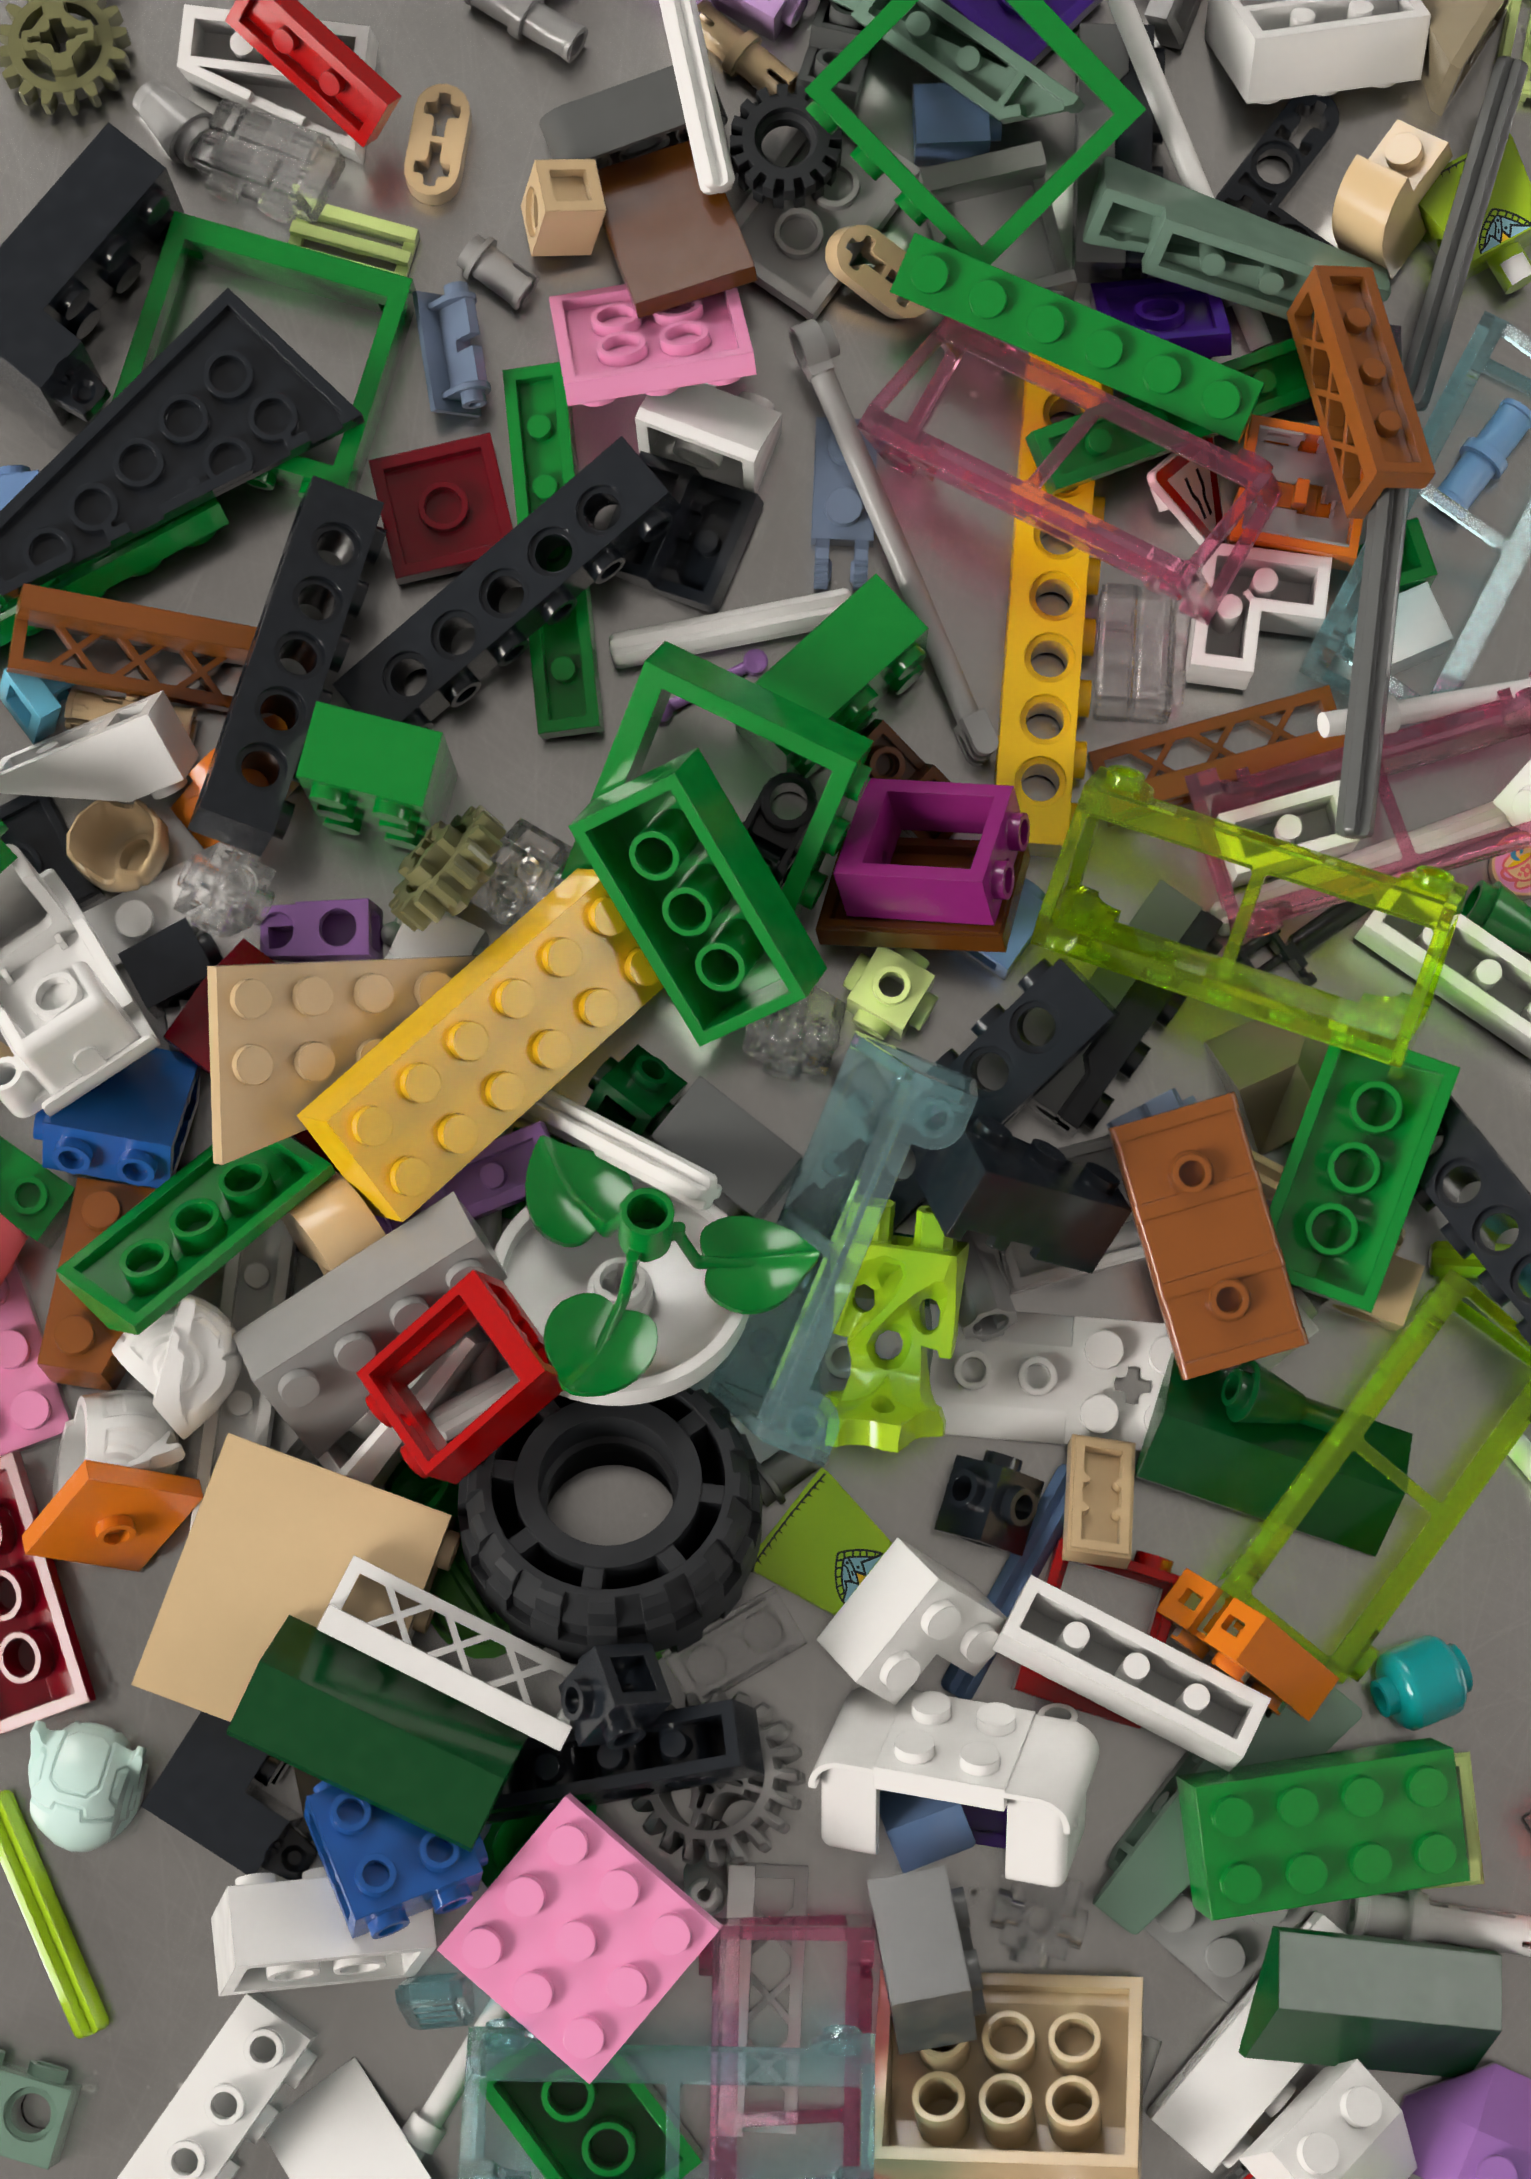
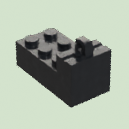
M109 122L0 246V377L61 426L64 425L72 414L88 422L111 396L80 339L86 337L94 329L101 316V307L114 292L122 293L133 284L141 271L140 262L155 245L158 247L163 246L174 211L184 213L167 168Z
M201 1711L141 1807L246 1875L271 1872L287 1880L302 1879V1873L310 1870L319 1855L315 1843L298 1829L304 1816L261 1789L263 1785L268 1787L270 1783L276 1785L290 1765L227 1735V1729L231 1722Z

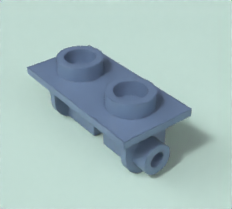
M456 281L444 285V295L422 291L412 292L431 412L475 418L481 417L480 407L487 404L486 395L491 392V385L487 381L482 346L470 345V339L480 334L475 306L477 303L476 294L469 291L468 283L464 281Z

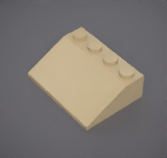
M880 1969L868 2161L873 2179H1141L1143 1977L981 1972L986 2014L975 2016L977 2040L899 2055L883 1969Z

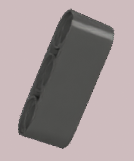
M673 65L556 107L546 113L539 123L552 159H595L597 170L689 141ZM716 89L722 121L725 126L728 117Z

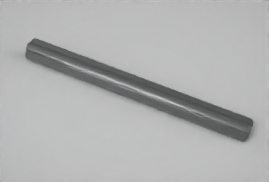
M1510 56L1498 57L1493 66L1405 362L1404 372L1416 411H1425L1430 403L1528 72L1526 62Z
M1384 488L1368 512L1335 825L1337 835L1350 839L1369 838L1373 835L1375 828L1410 488Z

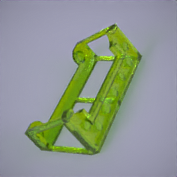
M1111 765L1108 768L1100 766L1084 784L1039 911L1030 944L1401 1069L1425 1026L1469 886L1455 882L1452 874L1433 866H1418L1415 872H1405L1399 878L1155 799L1153 798L1155 793L1153 787L1144 781L1145 775L1139 770L1123 765ZM1100 819L1250 868L1252 875L1223 957L1119 923L1121 910L1115 909L1103 902L1099 897V891L1082 885ZM1071 867L1067 885L1063 889L1069 869ZM1271 875L1431 928L1434 934L1412 995L1401 992L1396 996H1378L1364 992L1360 1001L1355 1002L1236 962L1265 877Z
M1453 1269L1447 1271L1431 1284L1415 1306L1417 1314L1406 1321L1396 1340L1254 1536L1246 1542L1242 1548L1245 1553H1240L1232 1565L1226 1567L1214 1584L1223 1591L1221 1596L1229 1603L1235 1597L1273 1621L1340 1678L1335 1685H1343L1348 1676L1358 1682L1368 1671L1380 1652L1372 1643L1531 1423L1530 1378L1441 1502L1434 1499L1364 1440V1434L1452 1312L1531 1369V1346L1515 1327L1517 1322L1476 1286ZM1462 1298H1467L1499 1327L1461 1301ZM1356 1451L1430 1513V1518L1332 1655L1327 1656L1252 1595V1589L1350 1453Z

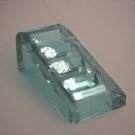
M462 1972L408 1977L395 1989L396 2004L408 2026L413 2029L429 2030L471 2025L475 2020L473 1981Z

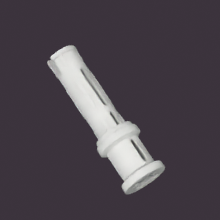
M1421 1889L1408 1890L1406 1894L1393 1892L1348 1900L1346 1916L1347 1934L1361 1936L1366 1934L1415 1942H1439L1531 1957V1916L1430 1901L1428 1894L1423 1893Z

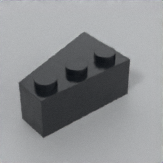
M953 1110L914 1173L945 1237L961 1241L967 1230L986 1234L989 1237L985 1243L992 1249L1005 1252L1012 1241L1033 1247L1029 1254L1035 1260L1091 1274L1132 1212L1118 1188L1120 1184L1119 1179L1106 1168L1093 1162H1087L1084 1167L1067 1160L1059 1149L1041 1139H1033L1031 1143L1012 1136V1133L1003 1124L985 1115H979L975 1120Z

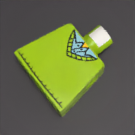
M1510 133L1466 278L1467 280L1490 267L1505 294H1511L1531 282V261L1524 251L1525 247L1531 245V182ZM1468 152L1446 165L1418 204L1427 231L1422 239L1436 255H1438Z
M821 1467L761 1543L753 1573L835 1616L892 1545V1542L834 1477Z

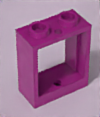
M871 778L858 802L833 873L847 916L994 926L1002 900H1009L1013 892L1015 877L1013 866L1018 851H1025L1029 842V817L1027 813L1020 811L1014 786ZM901 830L982 834L971 869L890 864Z

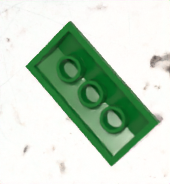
M1336 1024L1269 1208L1278 1242L1285 1259L1291 1286L1372 1313L1460 1067Z
M291 1137L224 1165L213 1163L212 1144L56 1269L57 1275L109 1329L139 1335L336 1174L331 1163Z

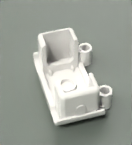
M6 844L18 858L0 873V1031L14 1056L0 1058V1100L18 1118L30 1117L42 1109L51 1117L161 1044L79 905L55 870L50 868L39 874L17 846Z
M859 1687L847 1696L810 1775L808 1787L816 1789L821 1779V1836L825 1844L835 1848L874 1855L879 1853L880 1790L1002 1812L1005 1811L1007 1806L1005 1878L1042 1886L1059 1887L1067 1879L1085 1829L1086 1792L1099 1759V1744L1093 1733L1078 1723L1077 1711L1073 1707L1062 1703L1045 1705L1036 1714V1711L1014 1708L1005 1703L973 1701L950 1697L937 1691L921 1692L911 1690L910 1687L895 1706L870 1690Z

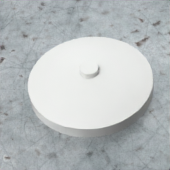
M629 1174L633 1183V1191L640 1188L657 1189ZM665 1193L674 1206V1222H683L685 1224V1234L697 1252L702 1255L700 1250L702 1230L711 1222L728 1215L714 1204L711 1205L710 1209L697 1210ZM525 1206L504 1230L494 1252L508 1277L503 1282L544 1338L547 1319L552 1310L562 1300L576 1294L595 1293L604 1296L613 1304L615 1303L625 1267L626 1254L619 1245V1229L609 1238L602 1237L596 1231L589 1241L574 1248L555 1244L543 1237L535 1229L530 1220L527 1206ZM672 1241L669 1250L661 1258L639 1263L630 1300L626 1307V1310L638 1311L648 1315L657 1326V1350L647 1371L628 1387L605 1396H575L564 1390L559 1395L588 1404L604 1406L637 1405L675 1395L704 1379L728 1357L739 1341L749 1315L731 1312L715 1303L705 1290L704 1281L707 1269L694 1268L677 1243Z

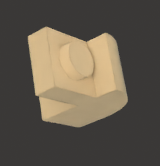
M1397 119L1369 159L1357 154L1343 177L1333 207L1332 231L1338 249L1381 265L1387 269L1389 279L1392 280L1427 232L1418 204L1453 157L1449 142Z
M336 1171V1174L281 1218L300 1253L316 1262L323 1275L386 1235L360 1195Z

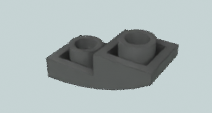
M820 0L811 27L808 49L797 77L795 94H797L799 85L807 87L865 28L851 16L852 10L830 0ZM872 49L832 89L853 112L859 99Z

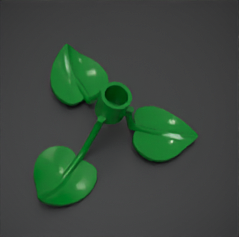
M542 1135L538 1139L530 1157L526 1172L525 1197L527 1211L535 1229L549 1241L570 1248L585 1244L593 1237L596 1231L602 1237L609 1238L619 1229V1245L626 1254L622 1280L614 1304L599 1294H576L562 1300L552 1310L547 1319L543 1339L545 1354L550 1365L555 1368L558 1374V1381L562 1390L567 1391L571 1395L596 1397L615 1393L637 1381L651 1365L658 1344L657 1326L648 1315L638 1311L626 1310V1307L630 1300L639 1263L661 1258L669 1250L672 1241L677 1243L694 1268L707 1269L704 1285L709 1297L723 1308L739 1314L755 1315L775 1309L792 1295L818 1262L820 1249L811 1241L784 1226L750 1216H727L706 1225L700 1236V1250L702 1253L700 1255L685 1234V1224L683 1222H674V1206L665 1193L654 1188H640L633 1191V1183L629 1174L596 1157L594 1151L569 1146Z

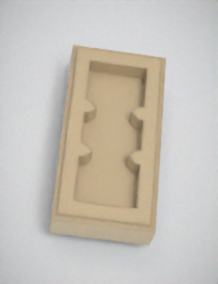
M1077 1434L1071 1435L1067 1444L1062 1560L1127 1569L1132 1556L1136 1443Z

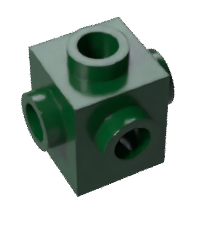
M637 1044L619 1062L610 1056L600 1066L588 1084L593 1093L584 1107L647 1139L675 1107V1102L688 1083L669 1069L661 1059L651 1055Z

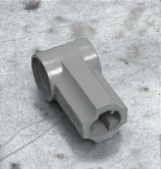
M967 1230L961 1239L962 1242H969V1254L958 1323L962 1328L965 1339L976 1338L983 1342L1004 1335L1005 1331L1018 1321L1016 1310L998 1266L1000 1263L998 1250L990 1248L985 1243L989 1235Z

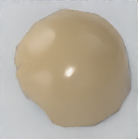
M139 799L135 800L134 804L96 800L76 816L66 834V856L80 874L96 887L108 892L136 891L142 886L149 885L162 871L169 856L168 826L152 808H148Z

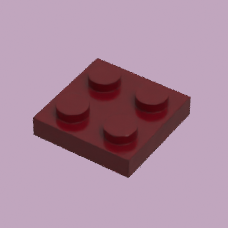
M490 432L368 460L377 500L384 503L381 517L384 529H387L386 539L398 585L466 570L513 529Z

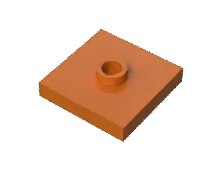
M84 1460L23 1533L22 1541L25 1555L139 1572L203 1499L200 1480Z

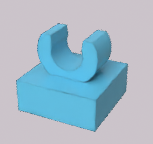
M6 667L0 683V700L34 745L55 732L61 705L67 701L69 695L67 689L75 684L6 672Z

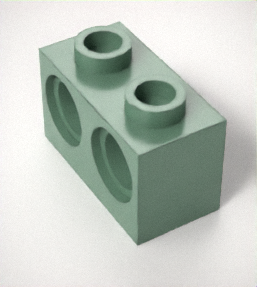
M0 2049V2156L48 2170L60 2161L82 2084L66 2080L69 2070L52 2063L30 2060L28 2068L4 2062L6 2052ZM29 2093L38 2094L49 2103L51 2117L45 2128L31 2127L22 2117L21 2103Z

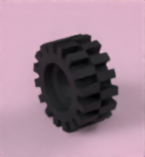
M788 83L777 84V94L769 95L766 87L756 91V102L752 103L747 98L740 105V117L734 115L731 124L730 157L734 174H738V184L744 192L751 188L753 190V199L763 204L766 197L772 198L773 208L784 209V200H793L794 208L805 206V197L811 195L816 201L824 195L825 184L830 187L832 186L837 176V167L840 168L842 129H838L831 136L808 113L805 108L813 100L804 91L806 87L801 85L798 86L797 94L788 93ZM789 126L805 134L810 143V151L802 162L791 167H781L771 163L765 157L761 148L762 141L775 128Z

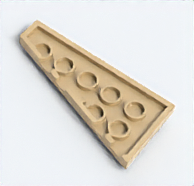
M478 955L207 966L213 1163L224 1165L307 1130L296 1115Z

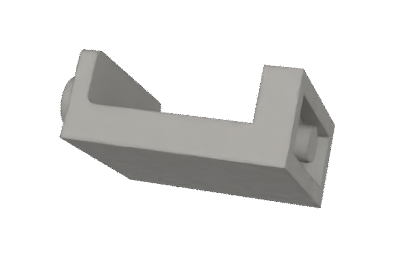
M1040 140L920 169L919 181L983 245L1046 182L1047 161ZM1051 204L991 265L1074 301L1078 282L1075 270H1069ZM928 219L926 223L930 239L940 243L946 236ZM951 319L954 329L967 326ZM970 327V329L973 330V331H979V330H976V329Z

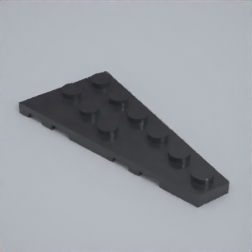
M227 288L0 511V596L6 602H9L19 597L24 583L40 586L364 423L362 413L238 296Z

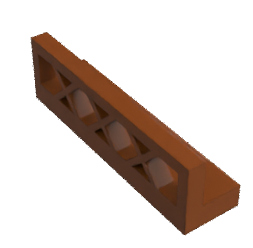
M1315 265L1286 315L1346 517L1364 519L1384 488L1425 489L1436 472L1372 267ZM1313 312H1315V314H1314V324H1313L1312 318H1311V315H1312ZM1360 469H1362L1364 475L1362 481H1360Z
M24 583L17 601L6 672L140 695L142 697H148L164 690L170 702L228 712L233 696L222 694L208 674L225 662L244 666L257 627ZM28 626L54 630L68 650L51 662L23 658ZM69 633L87 636V638L77 644ZM100 639L114 641L118 643L131 662L114 674L99 672L83 651ZM133 645L151 649L139 655ZM162 651L179 653L194 674L176 686L159 682L146 662ZM196 657L211 659L212 661L202 667ZM75 658L81 668L63 664ZM137 669L144 680L126 676ZM197 681H200V683L206 691L191 689L189 687L195 684Z
M1330 685L1088 752V762L1108 827L1342 762L1345 735L1323 738L1319 731L1295 737L1283 730L1293 711L1319 704L1321 712L1337 710ZM1284 714L1277 726L1264 720ZM1246 724L1271 736L1267 745L1237 754L1223 747L1232 729ZM1223 731L1217 743L1204 737ZM1185 741H1190L1211 753L1207 762L1176 771L1163 764L1172 746ZM1163 748L1157 760L1144 754ZM1130 758L1151 770L1144 780L1112 788L1105 764Z

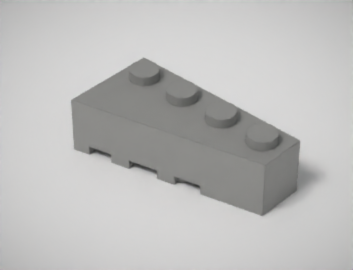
M453 1191L246 1325L232 1336L254 1385L318 1460L370 1410L365 1401V1398L370 1393L356 1374L362 1367L473 1269L502 1281L508 1277L484 1231Z

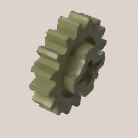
M27 0V4L23 8L8 3L5 9L12 24L0 25V42L4 44L0 46V67L6 68L2 75L9 89L19 88L18 93L23 103L28 107L41 97V104L47 115H53L59 103H66L72 116L78 115L80 109L79 101L85 98L95 107H100L102 101L98 91L103 86L113 91H118L121 87L113 72L114 69L128 70L130 68L128 56L121 49L130 46L131 39L126 27H119L123 23V18L116 5L106 7V0ZM70 13L81 15L89 20L79 21ZM66 42V51L60 53V44ZM47 73L48 75L53 77L56 80V82L45 80L37 75Z
M479 805L477 808L469 807L462 817L456 815L448 825L442 820L435 823L427 830L424 838L403 859L399 866L398 872L405 877V880L396 886L392 892L396 896L389 903V907L392 909L391 913L414 932L417 929L424 931L432 920L438 923L446 911L453 917L461 913L468 907L470 900L482 885L491 879L497 865L490 857L503 845L500 839L506 834V829L503 828L504 825L482 805Z

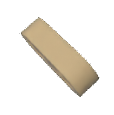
M435 84L426 88L419 95L414 108L404 163V175L411 195L419 202L429 206L447 203L458 193L462 183L472 128V114L466 95L457 87L449 84ZM442 104L452 105L453 115L458 118H449L447 120L444 137L436 136L437 131L434 117L429 113H439ZM433 152L440 153L442 171L448 177H438L435 186L425 185L423 174L418 171H428L431 166Z
M852 225L836 230L829 238L825 247V261L830 272L882 314L892 319H907L918 317L928 310V308L911 301L898 303L896 300L899 296L890 292L893 284L885 278L889 276L895 280L906 252L880 231L869 225ZM862 241L864 245L861 249V254L875 267L871 268L866 264L850 266L852 253L846 248L847 244Z

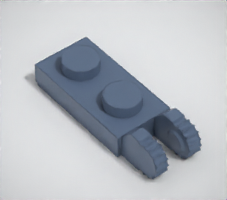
M816 417L811 545H815L814 589L828 590V583L831 581L832 573L829 547L853 546L854 560L851 562L850 582L853 584V591H857L867 582L869 547H873L874 527L827 417ZM855 419L877 470L879 420Z

